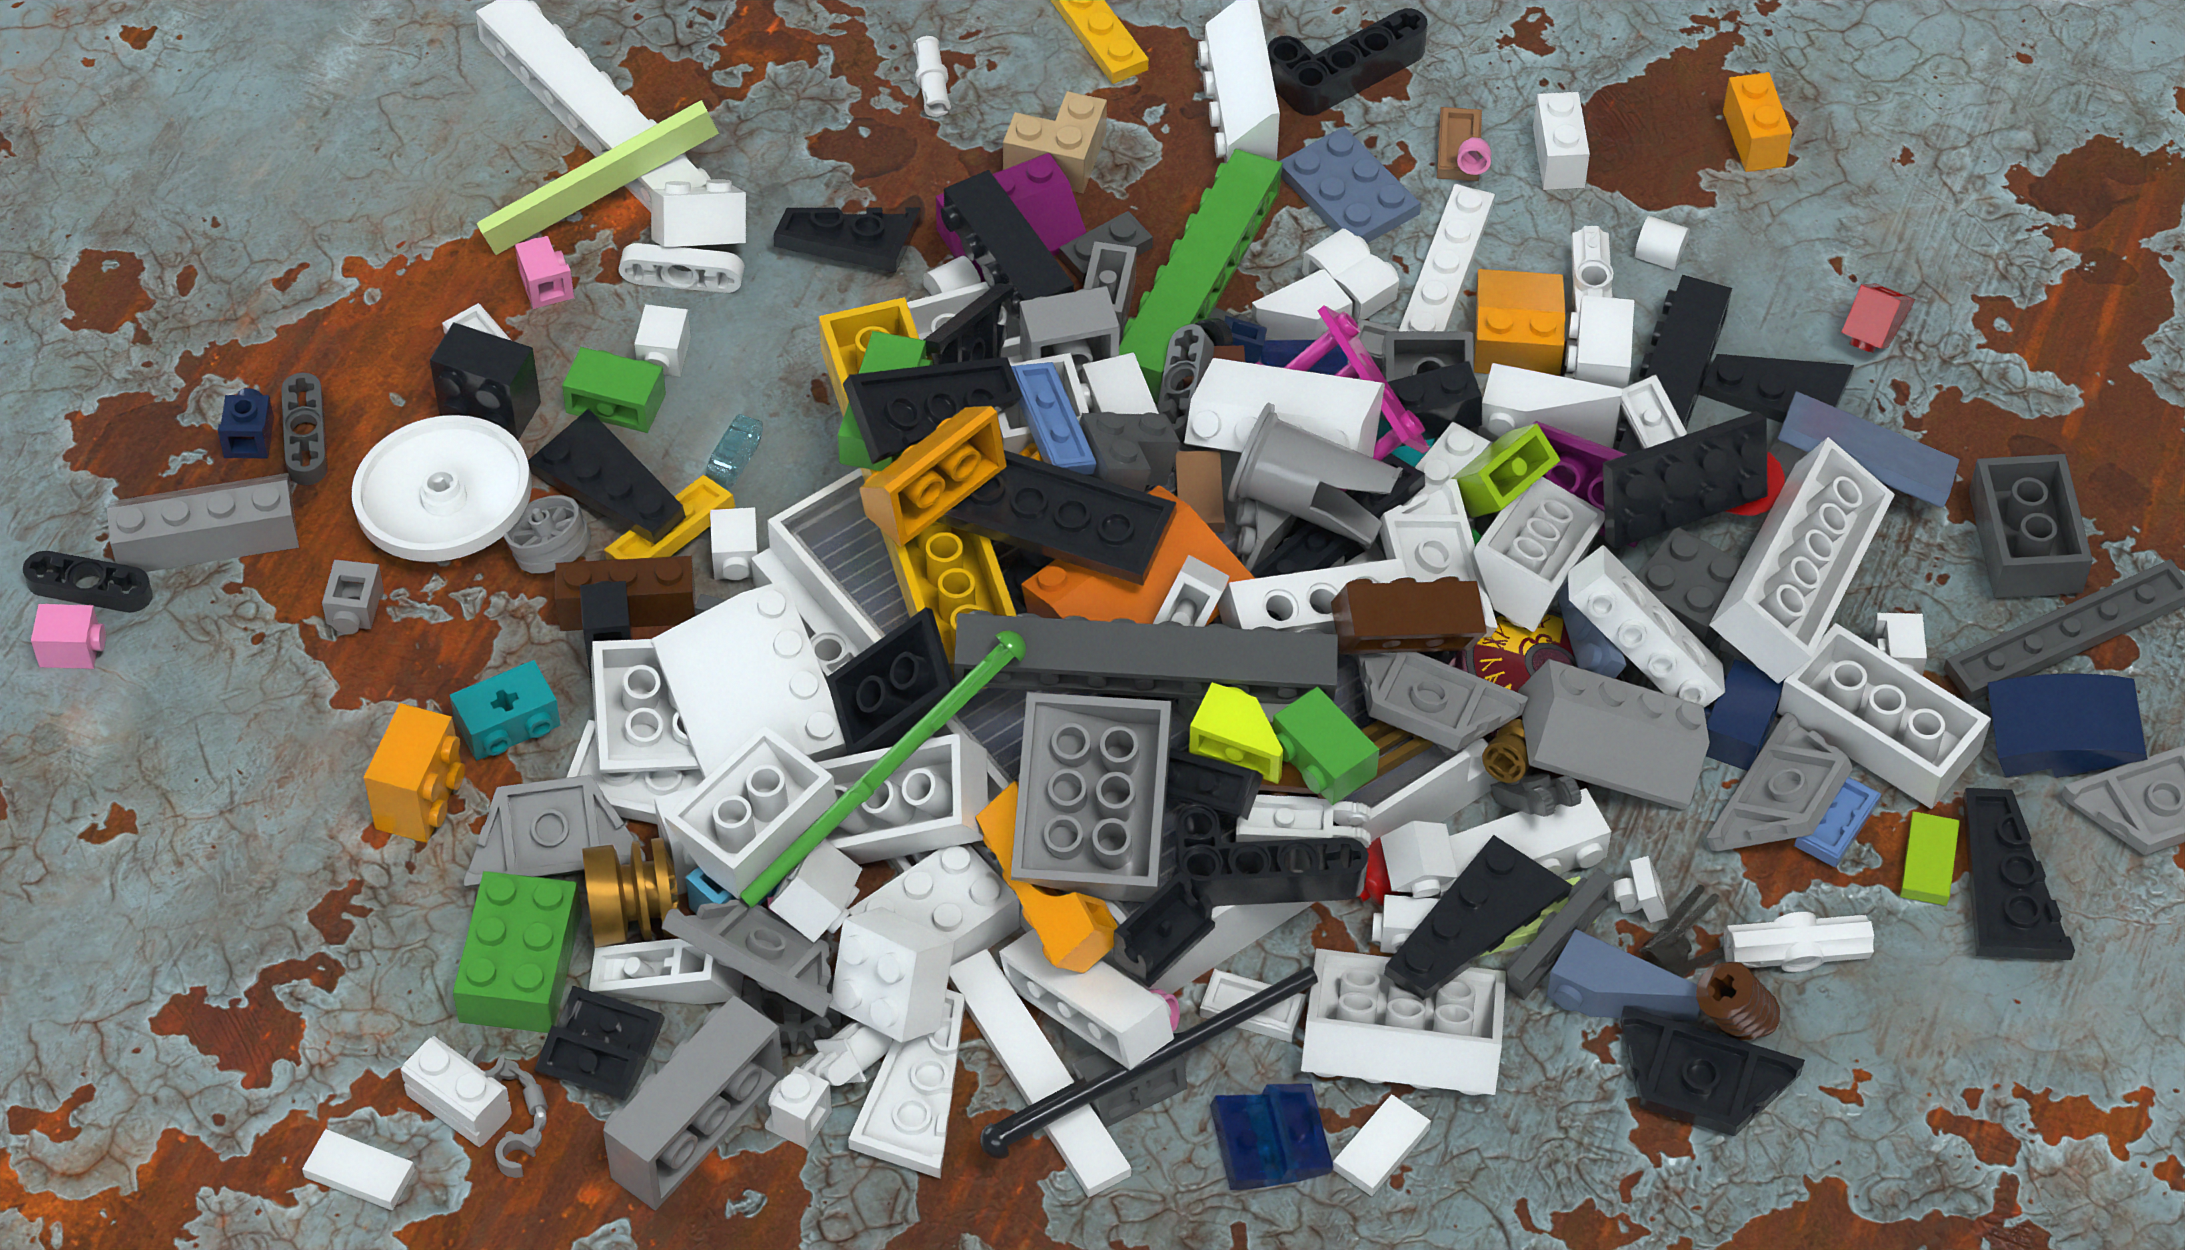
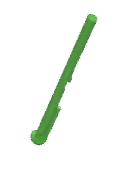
M1010 630L997 633L995 636L1001 643L740 893L744 901L753 908L860 804L867 801L874 794V791L959 711L1014 656L1021 662L1026 654V644L1022 636Z

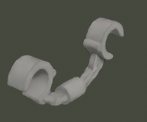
M478 1045L474 1047L467 1055L466 1059L475 1066L484 1058L483 1046ZM501 1054L496 1065L492 1069L484 1071L486 1077H492L498 1082L502 1079H518L525 1087L523 1095L529 1113L535 1115L533 1128L525 1131L523 1135L514 1134L512 1131L506 1132L505 1137L500 1140L495 1149L497 1165L500 1171L508 1177L517 1178L523 1177L522 1165L505 1159L506 1155L513 1150H522L532 1157L536 1156L535 1149L542 1142L541 1132L547 1122L546 1110L548 1105L541 1085L536 1084L533 1076L521 1070L516 1062L506 1060L504 1054Z

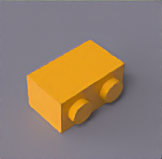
M1770 73L1729 77L1723 113L1745 172L1786 167L1792 131Z

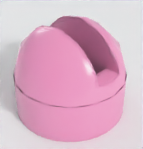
M1476 137L1464 141L1458 150L1457 163L1459 168L1471 175H1478L1487 171L1490 167L1492 156L1488 143ZM1476 151H1478L1483 156V158L1480 159Z

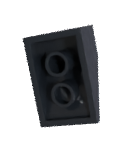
M927 607L826 677L848 755L893 747L956 686L933 610Z

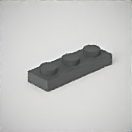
M1598 868L1589 879L1583 877L1574 885L1568 895L1569 902L1558 914L1555 911L1551 912L1539 926L1537 931L1538 937L1528 948L1521 946L1510 958L1507 964L1509 990L1523 1000L1528 997L1554 967L1574 930L1577 929L1585 932L1614 899V879Z

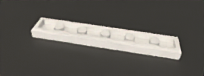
M988 949L950 966L949 984L955 992L965 995L966 1010L1029 1106L1075 1082ZM1089 1103L1043 1127L1088 1198L1131 1176L1129 1163Z

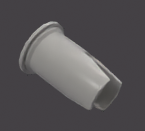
M1268 402L1260 413L1244 447L1229 488L1228 501L1235 503L1238 498L1251 497L1364 544L1366 548L1370 549L1383 522L1340 489L1390 495L1398 477L1402 475L1403 468L1393 467L1284 422L1274 412L1275 405Z

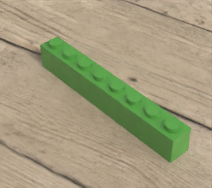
M1235 149L1227 164L1221 163L1219 165L1213 188L1205 189L1198 213L1190 214L1183 239L1175 240L1167 266L1161 265L1157 271L1153 290L1151 292L1145 291L1136 319L1129 318L1127 321L1122 342L1119 346V356L1134 352L1155 404L1158 405L1167 351L1172 335L1185 325L1195 324L1200 320L1210 317L1279 196L1282 162Z

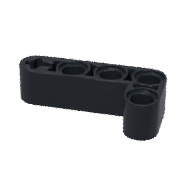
M1404 8L1315 55L1296 37H1276L1270 41L1267 48L1275 91L1299 114L1306 116L1320 114L1419 61L1425 53L1427 18L1419 10Z
M1204 804L1186 806L1179 812L1176 820L1175 854L1177 873L1181 871L1191 879V893L1196 900L1207 894L1212 902V906L1349 900L1359 896L1365 889L1369 854L1366 847L1354 838L1222 843L1218 814L1211 807ZM1197 833L1202 834L1203 836H1193L1191 834ZM1297 869V870H1302V871H1304V872L1297 873V872H1293V871H1291V870ZM1243 872H1254L1256 874L1247 875ZM1195 874H1205L1207 876L1197 877Z

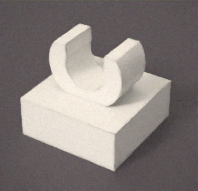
M1649 856L1630 861L1634 879L1624 878L1614 882L1615 899L1617 902H1620L1622 913H1632L1643 908L1650 923L1668 918L1660 879Z

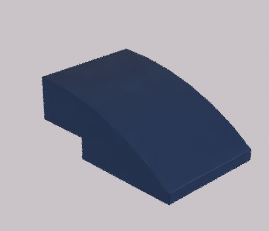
M2063 673L2016 677L1987 682L1997 755L2006 778L2051 768L2055 778L2148 760L2136 684L2132 678L2100 674Z

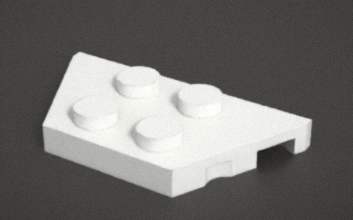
M1450 479L1444 482L1440 489L1428 495L1424 492L1414 497L1408 505H1399L1385 512L1380 518V521L1383 523L1379 532L1387 560L1402 558L1407 577L1415 578L1416 582H1433L1448 576L1458 577L1460 581H1477L1487 631L1483 637H1491L1498 626L1489 594L1473 553L1475 544L1457 479Z

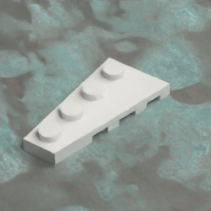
M946 990L940 1030L903 1043L893 1039L848 1138L849 1149L941 1179L965 1010L964 994Z

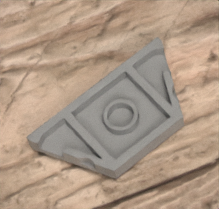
M1417 652L1356 654L1369 716L1455 751L1462 749L1522 715L1528 697Z
M1785 713L1706 838L1712 851H1723L1812 835L1853 769L1848 755L1836 746L1826 744L1824 737L1814 730L1807 732L1799 726L1797 718L1793 714Z
M2185 745L2148 757V760L2129 763L2066 784L2062 797L2070 805L2143 855L2185 842Z
M591 775L497 787L489 807L490 811L487 820L480 832L469 870L466 871L464 886L466 888L480 886L483 871L540 878L585 872L582 848L613 844L620 864H630L631 845L635 840ZM641 849L642 862H645L646 856Z
M743 898L740 900H729L725 904L709 903L700 905L697 914L691 916H684L678 908L667 912L661 927L662 929L713 956L719 964L728 968H734L751 977L762 988L778 992L821 1017L826 1015L832 1001V994L827 993V985L831 978L830 966L827 963L830 956L829 943L820 938L813 943L780 916L758 904L752 908Z

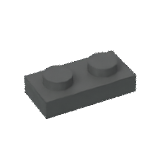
M1127 211L1060 246L1059 259L1084 285L1094 241L1137 247V256L1153 248V237Z

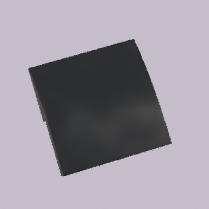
M572 986L557 1027L551 1025L535 1071L626 1101L652 1052L665 1017L662 1013Z

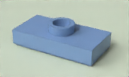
M1848 777L1814 833L1808 836L1797 837L1794 846L1836 868L1879 804L1881 793Z

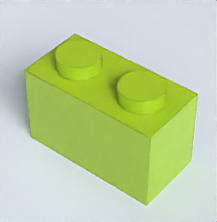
M1536 423L1507 431L1451 479H1457L1463 504L1473 518L1503 510L1561 460Z

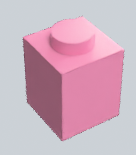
M38 604L31 643L39 667L94 669L97 651H103L105 647L106 631L104 624L98 623L93 605Z

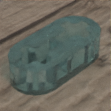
M743 414L735 417L709 459L706 468V476L728 490L734 486L759 446L763 433L762 421Z

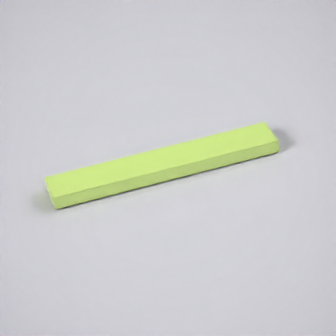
M701 100L482 219L477 225L495 255H498L515 244L714 137L719 132Z

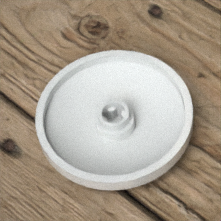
M460 415L439 416L406 425L376 444L362 460L356 471L352 485V502L359 525L364 534L385 552L413 561H445L461 558L480 551L510 531L523 515L528 505L532 490V477L522 446L507 430L490 421L476 417Z

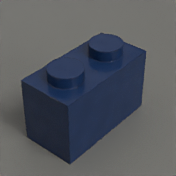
M1735 659L1728 676L1724 675L1725 693L1716 699L1713 710L1704 709L1710 741L1706 757L1748 771L1761 752L1777 715L1784 680L1778 684L1758 667Z

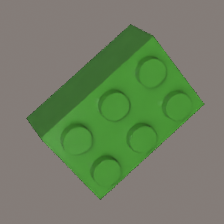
M483 871L453 989L459 1023L549 1033L551 1025H556L582 915L577 882Z

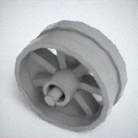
M553 495L528 503L523 515L511 530L504 535V539L512 550L515 561L522 570L530 573H547L555 570V563L573 562L577 559L591 541V530L573 498L564 495Z

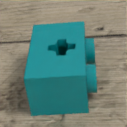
M535 660L449 695L454 721L476 761L490 755H499L511 746L531 738L542 737L552 729L561 726L557 699Z

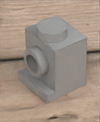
M334 560L322 601L328 625H332L335 630L343 634H354L359 628H372L379 599L383 598L384 594L379 564Z

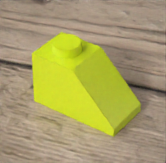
M1212 682L1190 725L1189 753L1257 770L1264 775L1263 779L1278 784L1282 777L1283 749L1257 698L1248 695L1239 688L1225 687Z

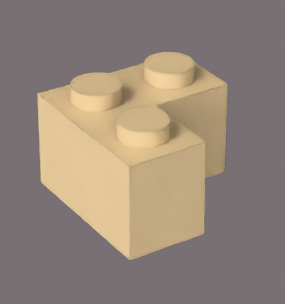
M1066 91L1055 121L1015 112L1003 141V170L1050 153L1069 180L1072 191L1084 194L1106 136L1107 100Z

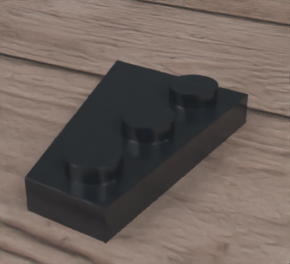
M1717 354L1702 384L1700 395L1751 413L1757 411L1768 419L1783 423L1796 391L1837 408L1852 376L1854 365Z

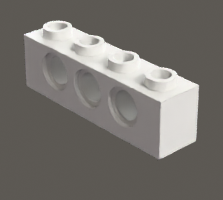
M1604 545L1568 571L1569 600L1664 694L1706 707L1725 693L1723 663Z
M1402 558L1229 582L1221 594L1217 605L1222 623L1233 629L1252 630L1256 627L1267 626L1278 631L1301 632L1306 629H1317L1325 634H1336L1331 601L1346 583L1362 578L1371 579L1373 583H1390L1393 580L1407 577ZM1311 604L1321 607L1325 614L1316 612L1311 607ZM1267 610L1276 612L1282 621L1272 618Z

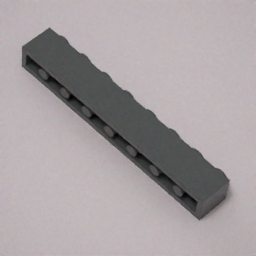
M982 610L972 611L968 614L957 613L954 662L955 685L1001 643L995 635L1001 631L1010 630L1018 633L1024 639L1026 644L1025 657L1020 662L1014 656L983 687L1204 699L1213 682L1225 687L1239 688L1248 695L1256 697L1259 703L1291 704L1318 686L1334 702L1337 688L1338 634H1325L1317 629L1287 632L1278 631L1267 626L1256 627L1251 630L1233 629L1224 624H1210L1206 627L1183 626L1175 621L1144 624L1125 618L1114 619L1108 622L1090 621L1082 616H1068L1064 619L1041 618L1033 613H1022L1017 616L994 615L991 612Z

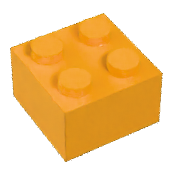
M399 703L363 777L376 830L428 843L434 828L442 826L448 809L447 800L452 790L460 788L465 774V764L461 763L459 755L460 738L456 737L452 716Z

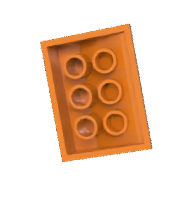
M1158 485L1147 494L1176 502L1177 513L1143 586L1055 559L1023 582L1021 586L1027 612L1039 615L1041 618L1064 619L1068 616H1082L1090 621L1108 622L1114 619L1125 618L1136 623L1153 624L1188 555L1229 575L1230 578L1227 584L1229 582L1255 579V577L1190 505ZM1217 604L1205 626L1220 615Z

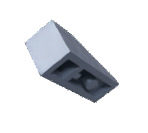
M1577 929L1574 930L1551 970L1546 997L1553 999L1562 1008L1569 1011H1578L1589 1017L1621 1018L1623 1008L1627 1006L1670 1020L1697 1021L1702 1011L1696 998L1697 984Z

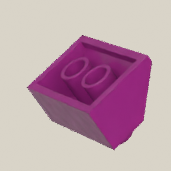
M1050 153L993 174L1053 256L1059 254L1060 246L1086 233L1069 180ZM944 193L937 195V231L955 258L962 255L967 257L959 236L955 231H948L943 223L941 208L944 207ZM976 260L971 261L978 272L981 283L986 282L980 265Z
M1535 421L1533 424L1537 423L1561 460L1542 477L1604 512L1603 462L1627 454ZM1604 522L1603 526L1601 527V529H1600V531H1599V533H1598V535H1601V536H1604V537H1605V522ZM1641 540L1627 545L1635 548Z

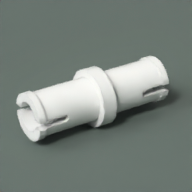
M923 36L918 38L916 43L913 44L918 65L915 77L917 85L922 88L925 113L932 117H939L947 114L948 109H951L946 89V83L949 79L948 71L941 61L939 40L933 36Z

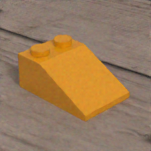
M1478 269L1474 373L1490 374L1492 363L1560 376L1565 343L1563 274Z

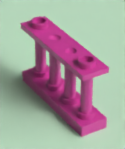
M1323 305L1317 311L1329 329L1284 368L1307 372L1339 344L1350 362L1334 376L1353 379L1360 377L1362 380L1385 383L1381 410L1391 424L1392 429L1375 443L1373 458L1382 461L1402 443L1422 454L1427 452L1430 447L1421 435L1425 431L1424 426L1411 411H1406L1358 338L1357 334L1361 331L1358 324L1347 312L1343 311L1339 314Z

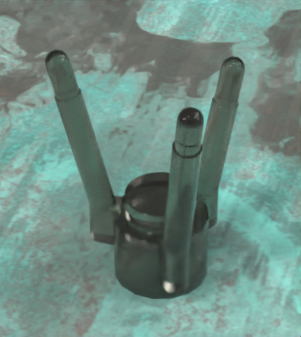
M1698 884L1659 931L1644 943V947L1641 949L1643 959L1683 978L1690 971L1725 957L1724 946L1688 960V954L1692 951V947L1684 935L1719 901V895L1716 893L1712 894L1677 926L1704 892L1705 887Z

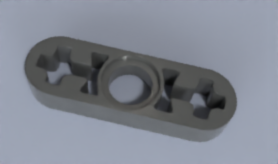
M1188 324L1179 328L1169 341L1157 406L1159 414L1167 415L1180 443L1185 441L1191 398L1210 365L1214 353L1212 340L1203 328L1196 324ZM1194 376V380L1188 388L1176 391L1177 384L1183 378Z
M296 373L289 376L283 382L281 388L285 462L292 481L300 485H312L321 481L328 471L324 397L321 383L316 376L310 373ZM306 391L307 406L300 407L298 401L299 392ZM309 422L316 425V428L309 434L300 435L293 432V429L300 423ZM309 450L311 456L310 465L302 466V451Z

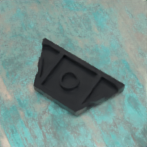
M997 283L923 339L926 341L927 360H932L933 365L1001 357L1007 326L998 324L1002 303L1007 299L1013 300L1014 285Z
M1624 1006L1620 1023L1639 1107L1736 1136L1801 1075L1804 1059Z

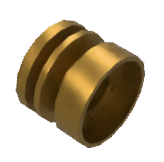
M663 837L651 839L654 860L642 862L640 842L633 841L630 864L623 865L620 864L613 844L582 848L595 948L626 944L628 922L638 920L645 941L652 940L650 919L661 917L663 925L669 910L677 908L680 910L674 862H672L664 846ZM663 929L664 938L676 937Z

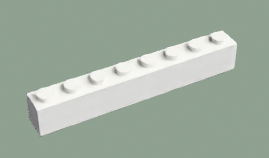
M496 0L476 11L480 41L595 157L657 124L653 119L648 120L638 110L636 103L629 95L623 96L615 88L609 75L604 71L599 72L590 63L584 50L580 47L575 48L567 40L563 30L557 24L552 25L543 16L539 6L534 1ZM684 152L624 186L651 212V189H665V183L670 181L690 182L691 187H706V181L711 179L704 169H697L688 160Z

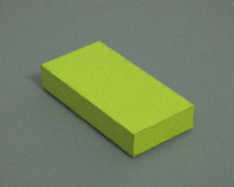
M1919 812L1912 813L1900 897L1947 906L1950 897L1960 820Z

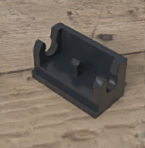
M1181 871L1114 930L1113 960L1148 988L1215 928V922L1212 920V902L1209 896L1205 894L1202 898L1196 900L1191 893V879Z

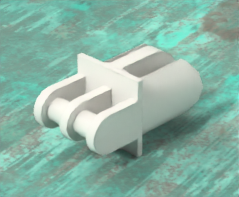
M853 1021L830 1039L815 1040L814 1044L818 1053L800 1068L830 1082L832 1086H841L844 1083L865 1082L866 1078L863 1072L888 1052L892 1038L859 1021Z

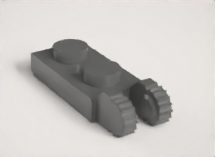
M1531 767L1528 768L1525 775L1517 782L1506 783L1500 781L1490 785L1496 803L1530 815L1536 814L1546 817L1555 813L1556 805L1562 804L1573 807L1581 804L1582 801L1581 791L1577 782L1572 777L1565 775L1555 778L1549 776V773L1531 770Z

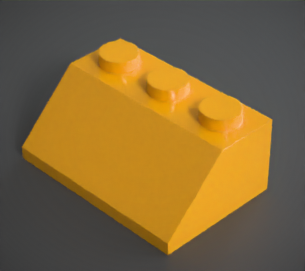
M992 406L965 407L952 418L942 421L934 432L918 444L909 446L897 460L885 469L872 474L865 484L859 488L865 515L902 547L1007 467L997 411Z

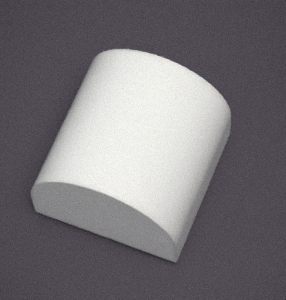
M1648 216L1640 232L1634 258L1675 270L1688 242L1690 228Z
M963 255L925 273L923 276V285L931 296L981 283L976 268Z

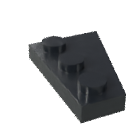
M838 207L786 208L774 232V247L896 273L920 222L921 207H905V214H883L882 207H866V214H843Z

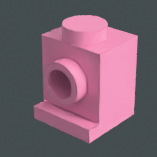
M548 236L515 244L519 274L533 309L574 298L569 265H566L561 250L554 252Z

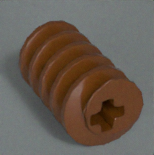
M1741 962L1717 964L1710 967L1701 976L1696 990L1698 1004L1731 1038L1740 1041H1753L1760 1037H1766L1776 1030L1780 1021V1007L1777 999Z

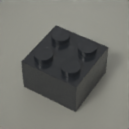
M455 322L452 323L430 358L439 415H460L484 419L507 430L518 441L541 404L533 347Z

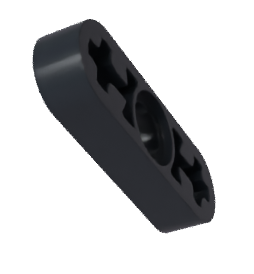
M53 551L36 552L30 555L23 564V574L28 589L38 596L128 613L144 609L149 605L153 597L149 577L144 570L138 567ZM85 575H96L100 578L93 587L80 588L76 586V582ZM123 591H129V594H124Z

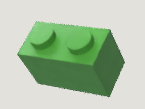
M580 347L562 384L566 413L580 416L589 408L601 422L645 433L649 432L666 395L662 366L654 365L645 360L638 361L613 355L608 351H597L585 347Z
M1318 686L1273 715L1272 729L1283 749V761H1290L1302 774L1303 780L1309 789L1316 794L1321 793L1332 806L1377 776L1380 749Z

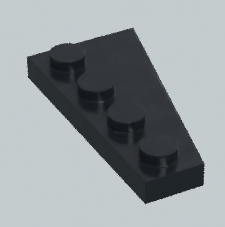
M1008 357L851 374L843 382L844 390L872 465L904 452L911 445L918 444L934 432L942 421L952 418L965 407L992 406L999 412L1014 406L1022 397Z
M589 408L528 460L532 474L653 544L659 542L686 518L683 505Z
M1965 788L1963 809L1976 956L2072 960L2075 952L2070 936L2066 937L2061 925L2062 915L2057 902L2050 897L2045 884L2046 874L2041 861H2036L2030 845L2032 838L2013 790Z
M1493 835L1385 966L1384 975L1424 1001L1467 970L1471 962L1486 951L1490 953L1504 943L1508 935L1522 925L1526 927L1538 919L1541 912L1554 902L1558 904L1567 898L1573 885Z

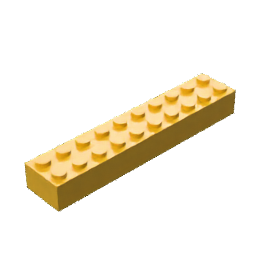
M905 297L819 316L821 352L843 418L849 403L843 382L849 375L859 373L872 331L919 339ZM860 467L864 482L872 474L878 472L877 470ZM933 522L900 547L881 530L909 617L911 618L925 607L933 610L954 679L957 613L968 614L972 611L982 610L991 612L994 615L1017 616L990 538Z

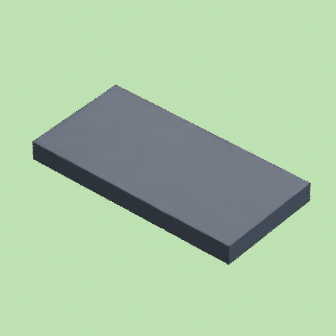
M1796 391L1777 438L1779 441L1809 453L1829 437L1882 484L1937 507L1944 508L1951 492L1960 459Z

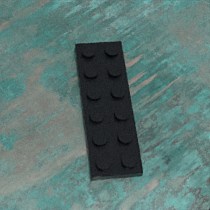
M1004 450L1007 467L935 521L1143 586L1175 518L1177 508L1174 501Z

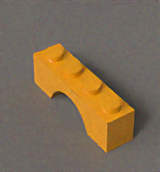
M1013 781L975 816L984 832L983 841L999 860L1004 870L1002 872L1003 879L1016 892L1023 905L1022 914L1039 935L1044 945L1042 951L1046 959L1057 968L1085 973L1114 947V930L1118 928V925L1105 901L1077 892L1063 895L1059 889L1011 880L1019 782Z

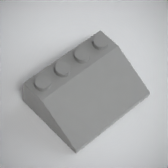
M1027 692L1011 880L1120 901L1146 902L1159 891L1172 728L1171 701Z

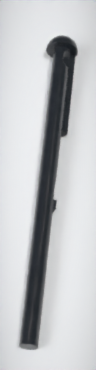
M1308 966L1184 1032L1173 1033L1174 1039L1131 1070L1121 1064L1089 1082H1086L1085 1077L996 1124H987L980 1135L982 1150L986 1155L994 1159L1007 1158L1009 1156L1007 1146L1318 983L1315 971L1312 967Z

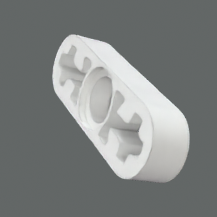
M634 243L623 249L619 273L628 282L638 285L731 293L740 288L745 265L741 258L729 252ZM672 265L685 266L692 271H681L675 269Z

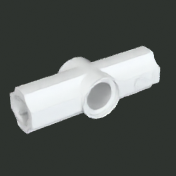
M1584 226L1581 230L1573 232L1571 236L1573 270L1571 301L1574 311L1578 313L1580 311L1582 295L1612 298L1614 272L1610 266L1609 233L1603 232L1599 226Z
M1794 912L1783 915L1774 922L1728 925L1724 931L1723 948L1726 963L1741 962L1746 968L1781 965L1784 971L1802 972L1817 968L1824 962L1870 958L1874 953V932L1872 923L1867 919L1866 915L1816 919V916L1810 912Z

